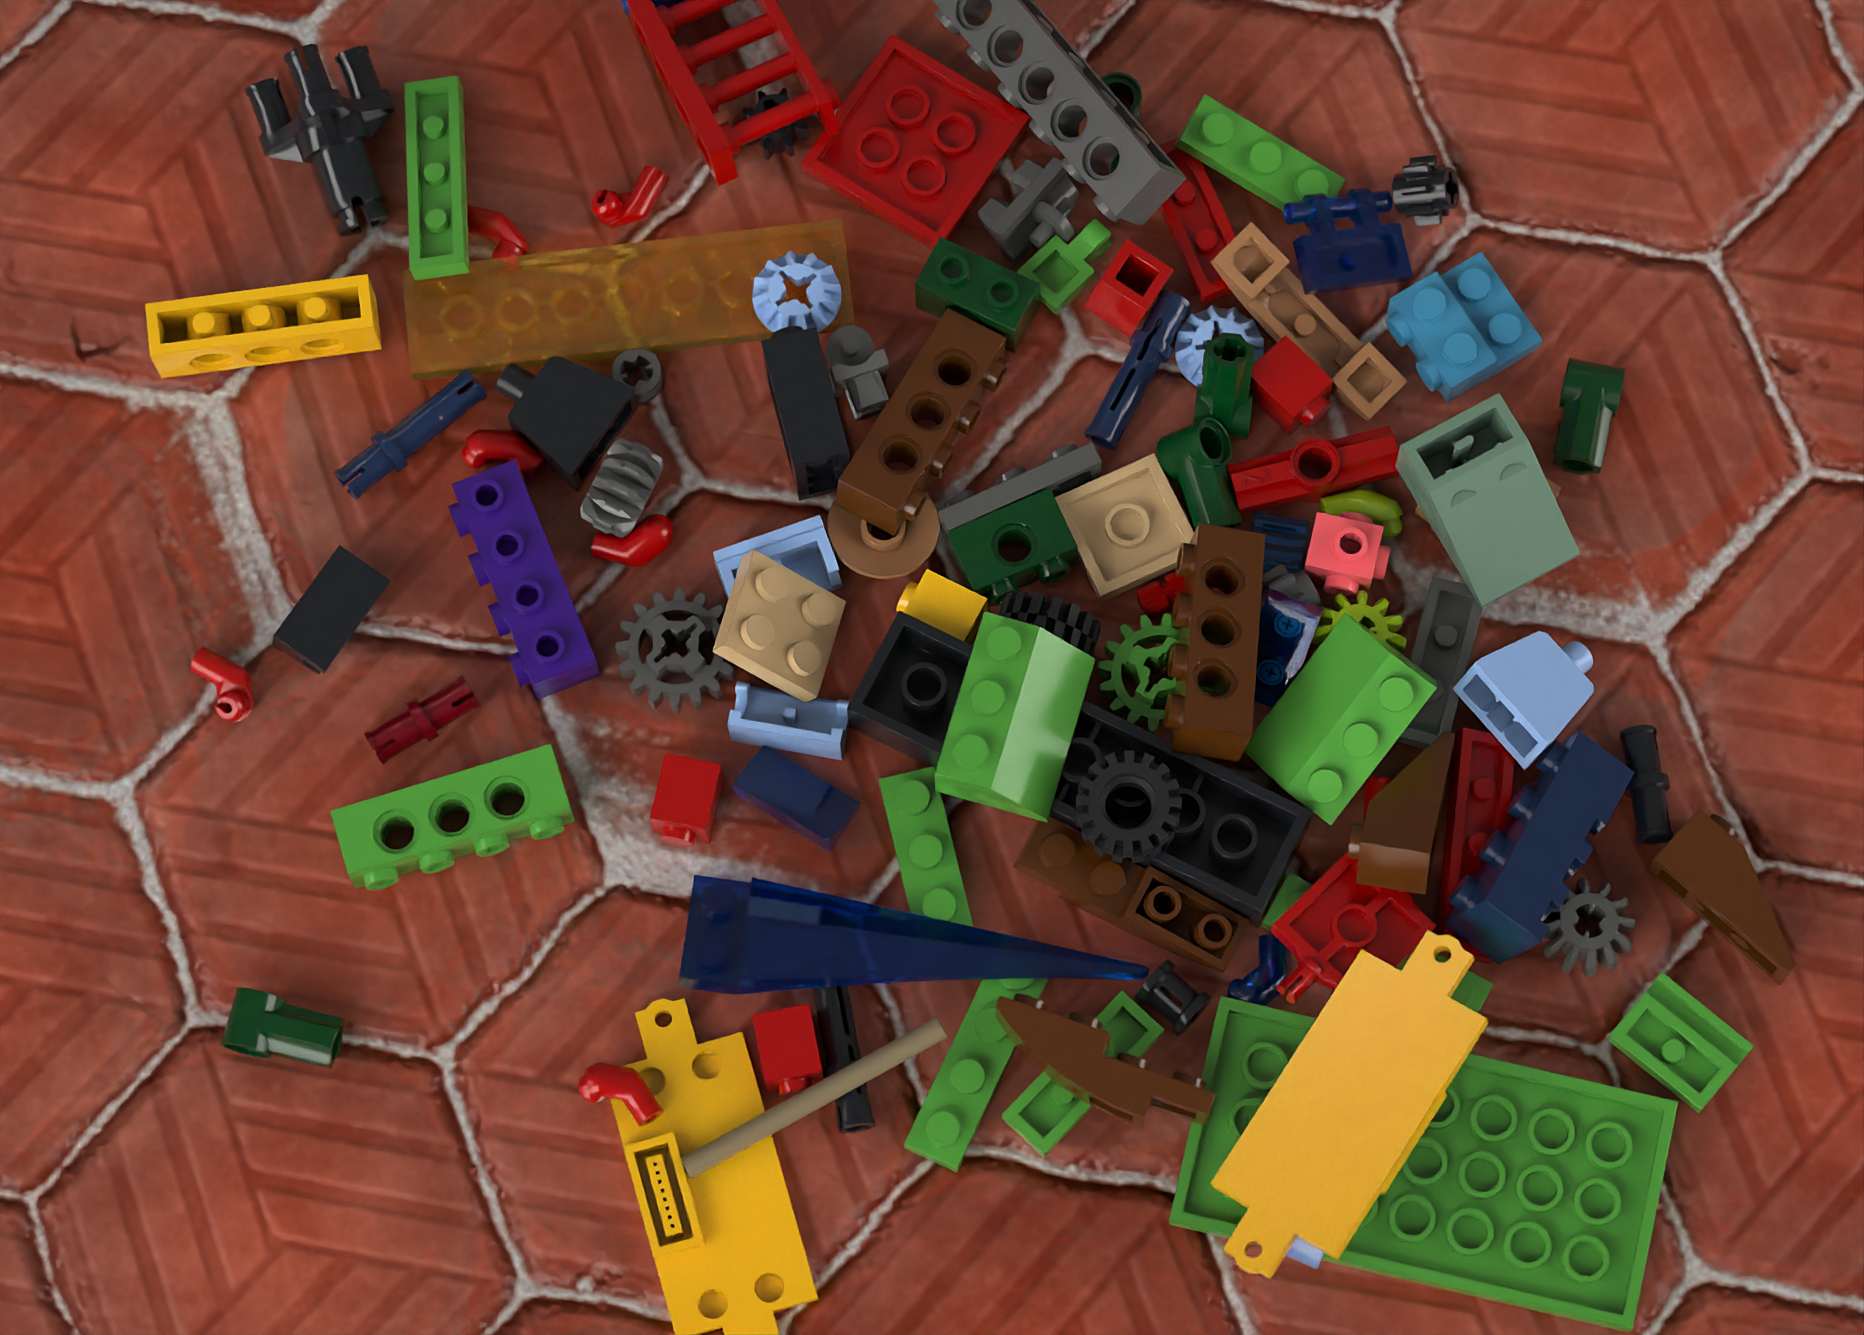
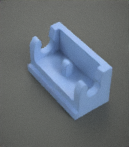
M820 515L713 551L716 569L727 600H729L742 556L753 549L829 592L842 588V581L838 573L839 567Z
M737 681L735 687V708L730 710L727 723L731 741L836 760L843 759L849 729L847 707L850 700L838 699V701L816 697L804 703L783 691L750 686V683Z

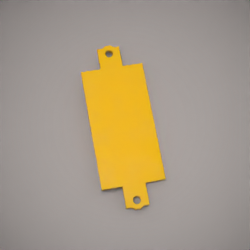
M1427 930L1402 971L1362 949L1211 1181L1213 1188L1249 1208L1223 1247L1225 1253L1235 1258L1240 1269L1249 1274L1261 1273L1271 1279L1297 1237L1338 1260L1379 1194H1385L1447 1097L1445 1093L1447 1087L1488 1025L1486 1017L1450 998L1474 961L1473 954L1463 950L1457 939L1450 935H1436ZM1447 951L1451 953V957L1447 962L1440 963L1435 960L1438 953ZM1260 1245L1262 1252L1258 1257L1250 1258L1247 1256V1251L1251 1246Z
M665 998L652 1001L645 1010L634 1012L647 1059L624 1065L623 1067L632 1068L640 1074L664 1111L657 1119L640 1127L622 1100L610 1098L675 1335H699L723 1328L724 1335H780L774 1317L775 1312L819 1299L772 1135L693 1179L689 1176L681 1161L682 1157L765 1112L743 1032L698 1044L685 998L676 1001ZM666 1013L672 1017V1022L669 1026L659 1027L656 1024V1018L660 1014Z

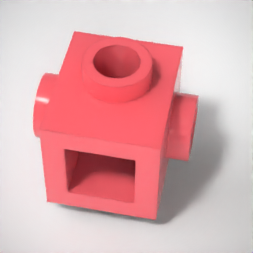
M1317 512L1304 567L1305 573L1313 584L1324 586L1323 590L1330 595L1335 596L1341 593L1347 598H1355L1358 591L1364 590L1368 596L1372 578L1384 580L1391 547L1380 545L1384 526L1373 524L1371 518L1359 513L1343 512L1339 517Z

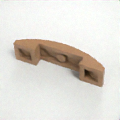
M1250 222L1211 261L1212 265L1242 305L1276 342L1280 341L1285 335L1289 337L1333 380L1331 394L1366 421L1370 420L1408 381L1369 341L1363 345L1286 267L1290 261Z

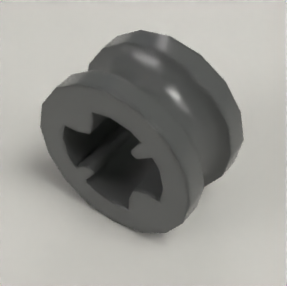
M642 348L627 349L620 353L613 362L612 378L634 389L637 404L649 402L661 391L663 385L661 365L657 357L649 350ZM640 365L646 366L647 376L651 379L648 382L639 380L635 387L629 386L628 376L624 374L626 370L636 372Z

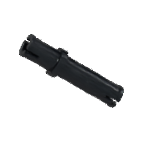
M841 956L822 957L807 964L826 1055L827 1067L823 1069L824 1079L862 1058L846 981L844 958ZM867 1083L834 1100L839 1133H857L869 1130L875 1126Z

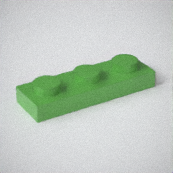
M1206 94L1198 101L1174 144L1177 148L1313 230H1316L1322 224L1346 180Z
M934 766L879 779L881 795L918 947L974 934V927L941 792L936 791Z
M1123 990L1095 1018L1103 1023L1101 1030L1111 1033L1110 1046L1106 1056L1114 1059L1117 1058L1118 1053H1127L1141 1058L1164 1035V1029ZM1042 1072L1002 1113V1119L1035 1151L1045 1158L1093 1106L1085 1103Z

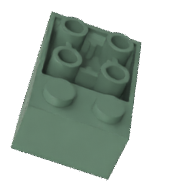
M1500 393L1400 445L1395 467L1480 608L1493 603L1580 555L1530 442Z

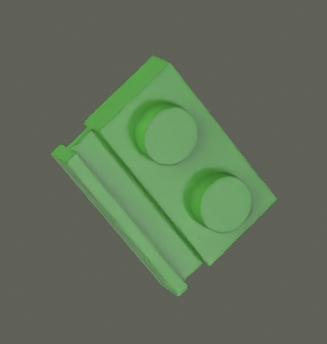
M1661 972L1654 983L1607 1038L1610 1043L1698 1114L1754 1047V1045L1663 972Z

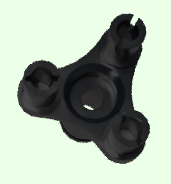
M304 45L302 49L309 69L305 70L303 68L297 49H293L283 56L300 97V101L297 103L298 114L293 120L280 89L278 78L264 79L245 89L262 131L258 139L264 155L267 157L313 163L332 217L339 221L337 226L339 236L357 235L362 233L354 212L356 206L361 205L365 208L372 229L391 219L389 209L383 207L382 202H384L385 198L364 144L371 139L393 113L395 106L389 91L382 90L369 55L368 46H357L345 50L334 58L339 65L351 99L342 97L338 89H332L319 55L318 45Z

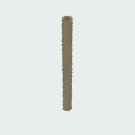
M937 1017L929 1020L682 1157L681 1161L687 1173L692 1179L944 1040L948 1037Z

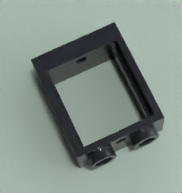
M800 326L779 329L770 336L771 338L761 340L766 379L798 499L801 501L837 492L838 479L850 462V452L816 327L805 330Z

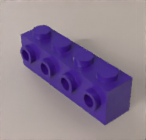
M515 460L451 484L458 502L449 505V511L459 536L463 537L471 533L478 552L468 555L479 586L482 587L491 583L498 602L488 605L500 637L509 633L512 635L518 652L509 655L508 658L520 687L531 683L537 700H540L600 676L597 661Z

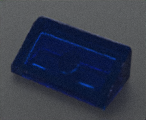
M766 745L760 749L732 784L734 794L831 852L861 806V803Z

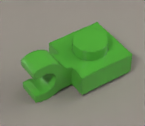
M1095 218L1068 245L1056 234L1017 273L1040 284V300L1057 316L1096 278L1095 270L1088 263L1097 260L1112 245V242L1108 239L1111 236V232Z

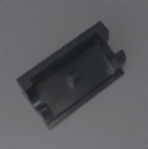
M339 545L275 632L272 645L315 674L319 675L321 672L325 674L378 598L389 586L391 580Z

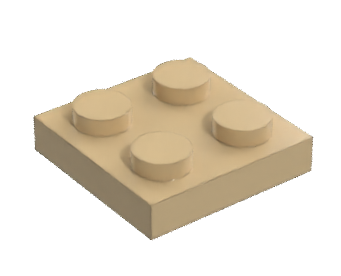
M1154 453L1055 497L1078 546L1077 557L1100 603L1176 569L1181 543H1190L1194 534Z
M753 549L741 558L712 652L800 701L807 703L818 697L846 601Z

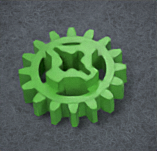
M1166 613L1161 620L1160 626H1152L1151 620L1147 615L1141 616L1140 630L1136 632L1126 624L1120 626L1119 635L1122 643L1119 644L1108 640L1105 644L1104 653L1113 661H1100L1098 665V675L1110 679L1099 685L1100 697L1115 698L1109 706V712L1116 716L1125 712L1128 715V722L1137 726L1140 723L1146 724L1147 731L1155 735L1158 732L1159 726H1164L1165 710H1155V708L1166 705L1169 694H1175L1176 678L1169 677V679L1162 678L1158 684L1153 685L1149 692L1150 673L1157 674L1161 668L1165 669L1169 662L1173 643H1179L1180 628L1172 627L1171 615ZM1203 636L1208 642H1210L1209 636ZM1151 643H1163V645L1148 649L1142 647ZM1122 670L1126 672V677L1135 681L1137 689L1133 699L1124 688L1121 678ZM1199 686L1200 689H1201L1204 693H1206V694H1208V695H1210V694L1207 693L1206 691H1209V692H1213V691H1214L1213 689H1211V688H1209V687ZM1167 728L1168 732L1172 736V729Z

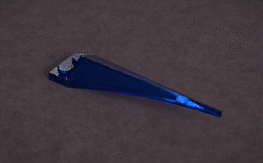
M694 875L678 987L740 995L831 986L941 980H1142L1148 977L1150 969L1136 963L752 877L751 882Z

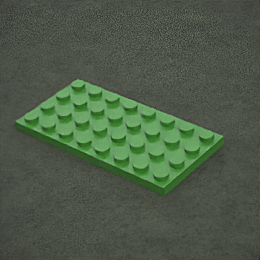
M1220 996L1201 1078L1207 1083L1205 1090L1216 1093L1214 1104L1206 1126L1191 1122L1169 1225L1224 1238L1231 1237L1249 1208L1213 1188L1211 1181L1317 1018ZM1469 1053L1445 1091L1447 1097L1385 1194H1379L1339 1259L1336 1260L1324 1253L1321 1260L1630 1333L1633 1330L1678 1101Z

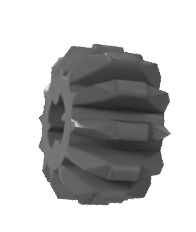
M622 437L614 441L580 506L581 518L592 523L594 528L606 534L610 532L620 538L630 534L663 469L662 457L650 452V448L636 441L632 443Z
M1585 877L1579 878L1576 883L1575 894L1570 890L1562 906L1557 910L1553 909L1546 918L1549 921L1543 922L1550 927L1544 939H1554L1545 947L1543 954L1549 959L1562 952L1566 956L1561 966V970L1564 973H1570L1576 961L1582 962V970L1585 977H1593L1595 975L1597 961L1604 968L1612 971L1619 963L1616 953L1628 954L1633 946V942L1624 934L1634 931L1637 925L1636 919L1629 916H1618L1627 908L1629 901L1625 896L1618 897L1612 902L1606 899L1611 890L1609 882H1602L1597 892L1591 893L1588 879ZM1579 917H1583L1584 924L1587 923L1588 919L1593 920L1598 927L1593 938H1589V931H1586L1584 936L1575 931L1574 928Z

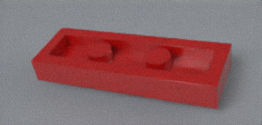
M1176 138L1159 146L1187 179L1158 209L1203 305L1233 293L1218 274L1211 261L1236 236L1202 162L1174 146L1178 139Z

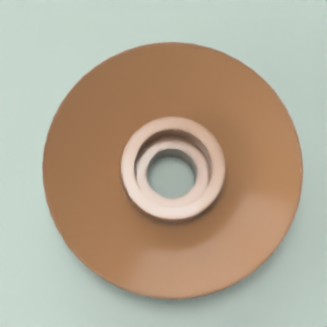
M928 496L914 522L905 519L895 536L892 535V538L889 540H879L874 538L872 534L882 529L836 506L835 498L827 518L828 539L837 557L853 571L877 579L898 578L920 568L933 554L940 532L939 516L933 501Z

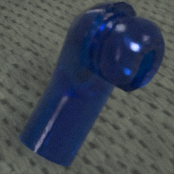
M1274 935L1260 936L1258 967L1247 974L1243 980L1234 979L1228 986L1227 997L1262 1006H1267L1280 995L1277 985L1287 977V947Z

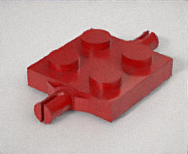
M1347 851L1272 924L1270 932L1294 954L1299 964L1290 975L1277 985V989L1282 996L1288 992L1286 1000L1292 1004L1296 1003L1297 999L1316 981L1335 991L1361 949L1398 969L1413 954L1427 930L1434 933L1437 926L1415 906L1409 892L1357 884L1358 860L1348 858Z

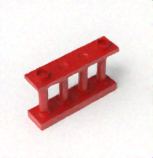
M626 0L634 30L718 186L739 177L733 155L741 152L739 146L811 114H817L829 137L839 133L834 110L841 108L837 91L829 77L819 79L776 0H753L761 14L760 16L690 47H687L685 43L678 46L675 45L672 36L677 35V28L740 0H686L667 9L664 4L655 8L651 0ZM770 35H773L783 53L711 86H708L706 82L697 85L693 78V75L698 73L697 67ZM793 73L805 92L731 126L728 122L719 125L714 117V114L719 113V106Z

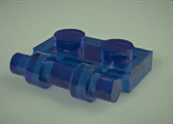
M1364 187L1350 189L1345 196L1327 198L1324 193L1308 194L1302 198V201L1289 202L1284 205V218L1287 224L1305 223L1311 231V234L1301 235L1293 241L1305 295L1399 283L1413 276L1401 223L1380 224L1378 213L1390 212L1393 202L1389 191L1372 192L1369 188ZM1349 217L1355 223V229L1336 231L1334 219Z

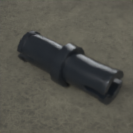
M1652 725L1632 726L1620 732L1626 766L1635 772L1624 793L1626 796L1631 797L1637 832L1636 842L1640 845L1662 844L1674 837L1671 830L1665 793L1670 789L1669 776L1662 773L1656 737L1657 729Z

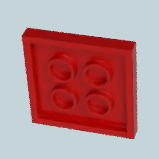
M892 34L843 102L841 108L836 112L835 117L839 133L829 137L824 129L802 160L801 166L802 171L933 250L940 237L950 241L1029 127L1030 116Z

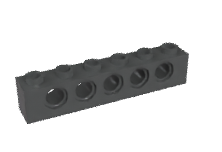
M933 0L939 7L935 12L938 20L956 35L962 34L970 44L966 49L970 58L987 72L992 70L1001 81L997 86L999 92L1012 105L1019 109L1024 108L1033 118L1029 123L1031 130L1049 146L1056 145L1065 156L1060 161L1061 165L1078 182L1082 184L1087 182L1097 194L1093 198L1094 204L1110 220L1118 222L1121 218L1142 226L1187 179L1034 0ZM992 6L990 17L984 22L986 12ZM1023 43L1022 53L1016 59V51L1018 47ZM1055 79L1054 90L1047 97L1048 87L1050 83ZM1087 116V125L1079 135L1080 123ZM1119 154V164L1115 171L1111 173V163L1115 156Z

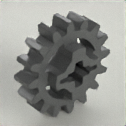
M676 588L673 601L665 602L664 597L657 591L653 593L655 606L648 610L639 603L633 606L638 619L636 623L631 621L621 622L622 634L629 639L628 641L615 643L617 656L628 659L618 665L621 677H635L630 684L631 693L635 697L649 691L648 701L650 708L656 709L663 699L670 701L674 714H679L682 701L690 700L694 708L700 710L702 709V694L708 692L717 699L722 696L721 688L718 684L719 678L733 681L735 678L734 668L726 663L728 660L715 654L709 666L702 656L703 650L710 645L709 640L713 637L716 641L725 612L724 608L718 605L707 611L706 595L701 592L691 603L685 600L682 588ZM687 618L686 621H668L667 619ZM647 636L653 645V651L645 657L646 662L642 665L640 651L643 640ZM672 644L679 649L687 646L688 655L682 658L679 654L673 653L669 656L667 648ZM670 680L688 681V683L668 684Z

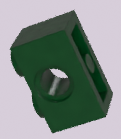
M940 237L915 282L916 307L940 319L946 309L950 308L1006 337L1005 349L1015 354L1040 307V284Z
M1050 488L946 532L948 552L965 588L986 597L989 606L992 607L1001 605L1003 598H1006L1007 594L1013 593L1017 595L1020 592L1019 588L1039 580L1041 584L1045 585L1064 578L1072 571L1071 566L1077 564L1078 546ZM1016 543L1026 547L1030 553L1022 561L1009 562L1002 558L999 552L1006 545Z

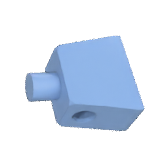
M1538 631L1477 660L1452 689L1525 770L1553 742L1594 693L1593 684L1584 675V673L1591 669L1593 658L1587 647L1578 641H1570L1560 648L1547 633Z

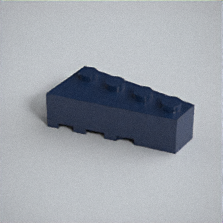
M1580 731L1561 743L1556 739L1553 740L1542 752L1535 764V767L1541 772L1532 786L1525 784L1515 794L1506 809V812L1512 815L1503 831L1496 829L1486 839L1477 854V857L1483 860L1473 877L1467 874L1449 896L1448 902L1454 907L1443 924L1497 964L1542 943L1550 928L1543 921L1553 909L1557 910L1562 906L1571 890L1562 883V880H1568L1585 864L1593 850L1592 844L1586 840L1588 833L1594 836L1607 824L1635 773Z

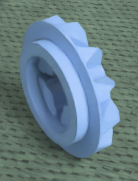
M789 250L785 256L775 260L768 259L764 269L758 276L754 277L752 301L759 320L772 332L785 327L800 326L803 330L816 327L817 333H819L834 320L839 311L841 286L832 266L819 260L813 252L804 255L795 254ZM784 279L788 283L792 282L797 287L805 283H811L806 289L810 309L805 303L801 304L796 299L790 300L788 303L786 301L782 303L787 296Z
M1211 305L1206 310L1197 314L1191 313L1188 320L1178 331L1175 342V358L1182 374L1195 386L1202 384L1203 375L1201 374L1205 352L1203 348L1206 347L1207 340H1212L1214 330H1218L1219 335L1222 332L1241 334L1246 342L1254 345V365L1264 355V339L1261 337L1254 319H1248L1239 313L1236 307L1224 309Z

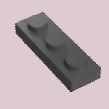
M1088 443L1080 448L1076 444L1066 445L1052 452L1046 458L1047 462L1029 471L1025 467L1015 468L1000 476L995 482L996 485L978 494L974 490H968L949 499L945 503V509L939 511L940 530L946 543V532L1048 488L1051 489L1054 497H1057L1101 477L1102 461L1093 443Z
M1432 576L1410 661L1437 681V689L1396 742L1426 749L1443 732H1451L1460 698L1452 688L1467 671L1483 610L1466 584Z

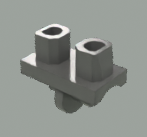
M1056 157L1047 165L1027 158L1015 171L1012 180L1020 195L1011 204L999 197L990 198L979 210L978 216L984 229L995 239L1003 257L1014 265L1034 245L1041 248L1050 237L1056 234L1067 243L1075 234L1067 218L1076 210L1077 206L1074 201L1080 194L1070 181L1067 171L1061 165V160Z
M852 325L840 327L830 335L825 348L826 359L831 366L829 378L835 399L842 396L846 397L854 422L880 414L886 405L885 403L889 401L883 384L887 378L889 361L884 348L874 351L871 337L862 328Z

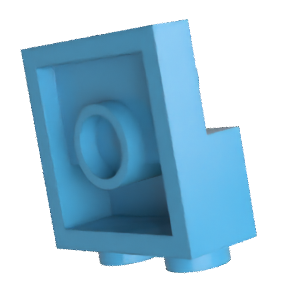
M1482 252L1442 275H1439L1436 271L1390 298L1387 309L1388 317L1385 318L1387 328L1393 339L1401 347L1408 345L1417 358L1416 369L1423 383L1432 392L1438 389L1447 403L1538 350L1543 341Z

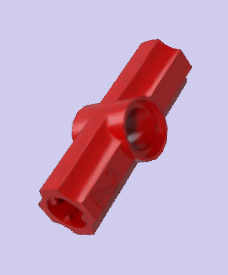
M1390 426L1329 441L1321 438H1308L1300 442L1292 450L1227 465L1226 470L1239 513L1243 515L1300 500L1307 503H1319L1320 498L1330 496L1333 492L1400 476L1395 467L1399 448ZM1307 462H1316L1324 466L1328 474L1321 479H1310L1303 475L1299 468Z

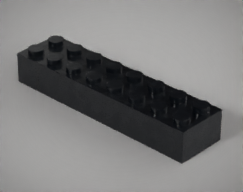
M899 610L847 707L849 727L930 767L934 766L936 769L973 646ZM1084 700L1049 816L1081 833V827L1077 826L1076 795H1078L1079 783L1082 777L1086 778L1088 775L1089 767L1095 762L1100 765L1104 762L1105 755L1113 752L1116 758L1123 757L1124 750L1135 751L1134 757L1143 758L1145 753L1154 756V763L1158 766L1164 763L1170 769L1169 776L1171 779L1176 778L1180 787L1179 797H1181L1180 820L1178 828L1175 829L1174 838L1168 846L1164 844L1158 855L1152 858L1150 854L1143 856L1142 862L1135 864L1142 868L1150 865L1250 920L1249 924L1258 928L1308 830L1312 811L1198 755L1171 751V742ZM1122 787L1110 794L1105 804L1109 818L1115 824L1122 827L1138 826L1151 813L1149 798L1144 792L1134 787Z

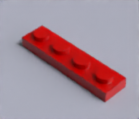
M1463 727L1455 732L1436 935L1452 936L1459 941L1463 950L1473 954L1474 962L1490 964L1494 961L1444 925L1443 922L1454 907L1448 902L1452 891L1467 874L1473 877L1483 860L1477 857L1481 846L1496 829L1503 831L1509 822L1510 814L1506 812V809L1512 797L1515 759L1492 733ZM1442 951L1437 954L1441 956L1451 957V953L1447 951Z

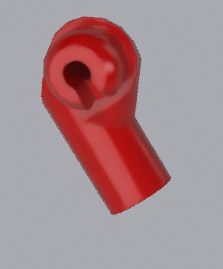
M646 165L631 191L617 194L615 191L603 189L593 197L591 209L600 223L612 228L643 221L650 215L669 181V177L662 170Z
M467 205L468 233L488 237L497 245L492 253V259L496 261L498 266L507 270L517 269L522 262V257L528 254L527 239L504 213Z
M478 429L466 438L467 445L463 447L461 453L464 462L474 469L487 467L491 459H505L508 462L515 460L520 473L530 481L538 477L547 466L546 459L524 438L512 430Z
M656 513L649 515L642 524L623 538L610 532L606 534L597 530L592 544L591 557L631 567H644L665 552L671 545L674 531L673 523L667 516Z
M206 647L200 648L191 662L190 671L215 684L218 700L215 710L221 719L228 722L244 720L248 717L254 705L248 671Z
M599 1062L586 1068L585 1074L579 1078L578 1091L583 1099L590 1103L602 1101L605 1097L622 1100L640 1127L651 1123L664 1111L640 1074L632 1068Z

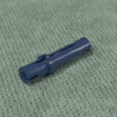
M1161 290L1142 329L1134 330L1129 340L1131 349L1114 381L1111 383L1092 422L1084 432L1086 438L1104 449L1116 450L1123 432L1140 404L1161 363L1168 362L1173 353L1170 345L1187 313H1190L1192 309L1191 303L1175 292Z
M464 369L460 372L459 376L385 434L382 431L377 432L371 437L372 444L342 468L334 471V475L343 487L345 485L348 486V494L355 500H358L365 491L390 471L395 470L397 473L407 466L406 459L479 401L487 398L479 382L472 386V380L475 377L468 370Z

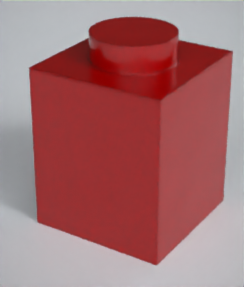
M1127 239L1083 307L1130 337L1174 269Z
M1286 335L1252 366L1250 389H1253V400L1290 436L1302 424L1307 428H1311L1329 411L1332 404L1328 400L1331 396L1333 380Z
M665 753L650 814L653 831L661 834L660 839L662 841L681 847H693L695 841L710 843L725 779L722 765Z
M809 1003L752 1015L767 1093L779 1091L780 1098H790L824 1079Z

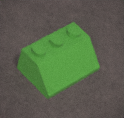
M984 611L935 771L936 791L1048 822L1093 671L1095 658L1039 626Z
M1345 612L1253 732L1244 752L1286 792L1328 824L1332 825L1437 689V681Z

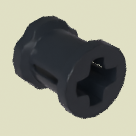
M1168 959L1148 977L1136 993L1135 999L1140 1004L1148 1002L1173 1024L1171 1031L1175 1035L1180 1036L1202 1014L1212 1000V997L1207 992L1199 994L1174 972L1175 964ZM1168 989L1183 1005L1179 1007L1164 993V990Z

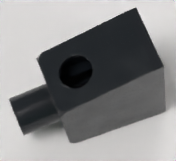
M559 356L550 357L536 376L515 362H512L504 369L495 387L496 391L516 403L508 415L511 430L531 444L546 459L547 466L576 491L580 489L638 409L634 389Z

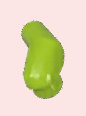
M1360 488L1320 498L1322 513L1340 517V514L1343 512H1354L1368 516L1373 520V524L1384 526L1382 538L1394 537L1402 531L1403 525L1400 516L1403 514V511L1398 502L1371 489Z

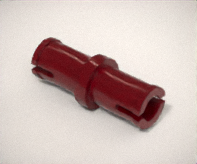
M463 675L458 677V680L421 702L417 698L406 703L408 707L406 711L374 730L364 733L382 764L387 763V760L424 738H427L429 742L439 736L437 733L439 729L471 710L481 707Z

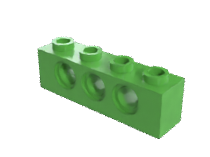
M551 744L330 811L348 875L355 888L366 886L367 890H379L392 886L400 880L398 875L421 869L422 873H434L445 870L454 865V858L476 852L477 856L480 857L500 853L510 847L509 841L531 835L534 840L553 837L565 830L564 824L575 821ZM507 794L522 796L525 799L524 804L517 813L505 816L495 811L497 802ZM460 810L469 814L467 825L460 831L446 832L440 828L444 816L452 811ZM407 827L414 831L413 839L406 847L390 849L385 846L387 836L394 829Z

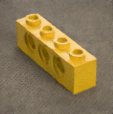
M368 274L145 304L150 357L161 378L382 349L377 299Z

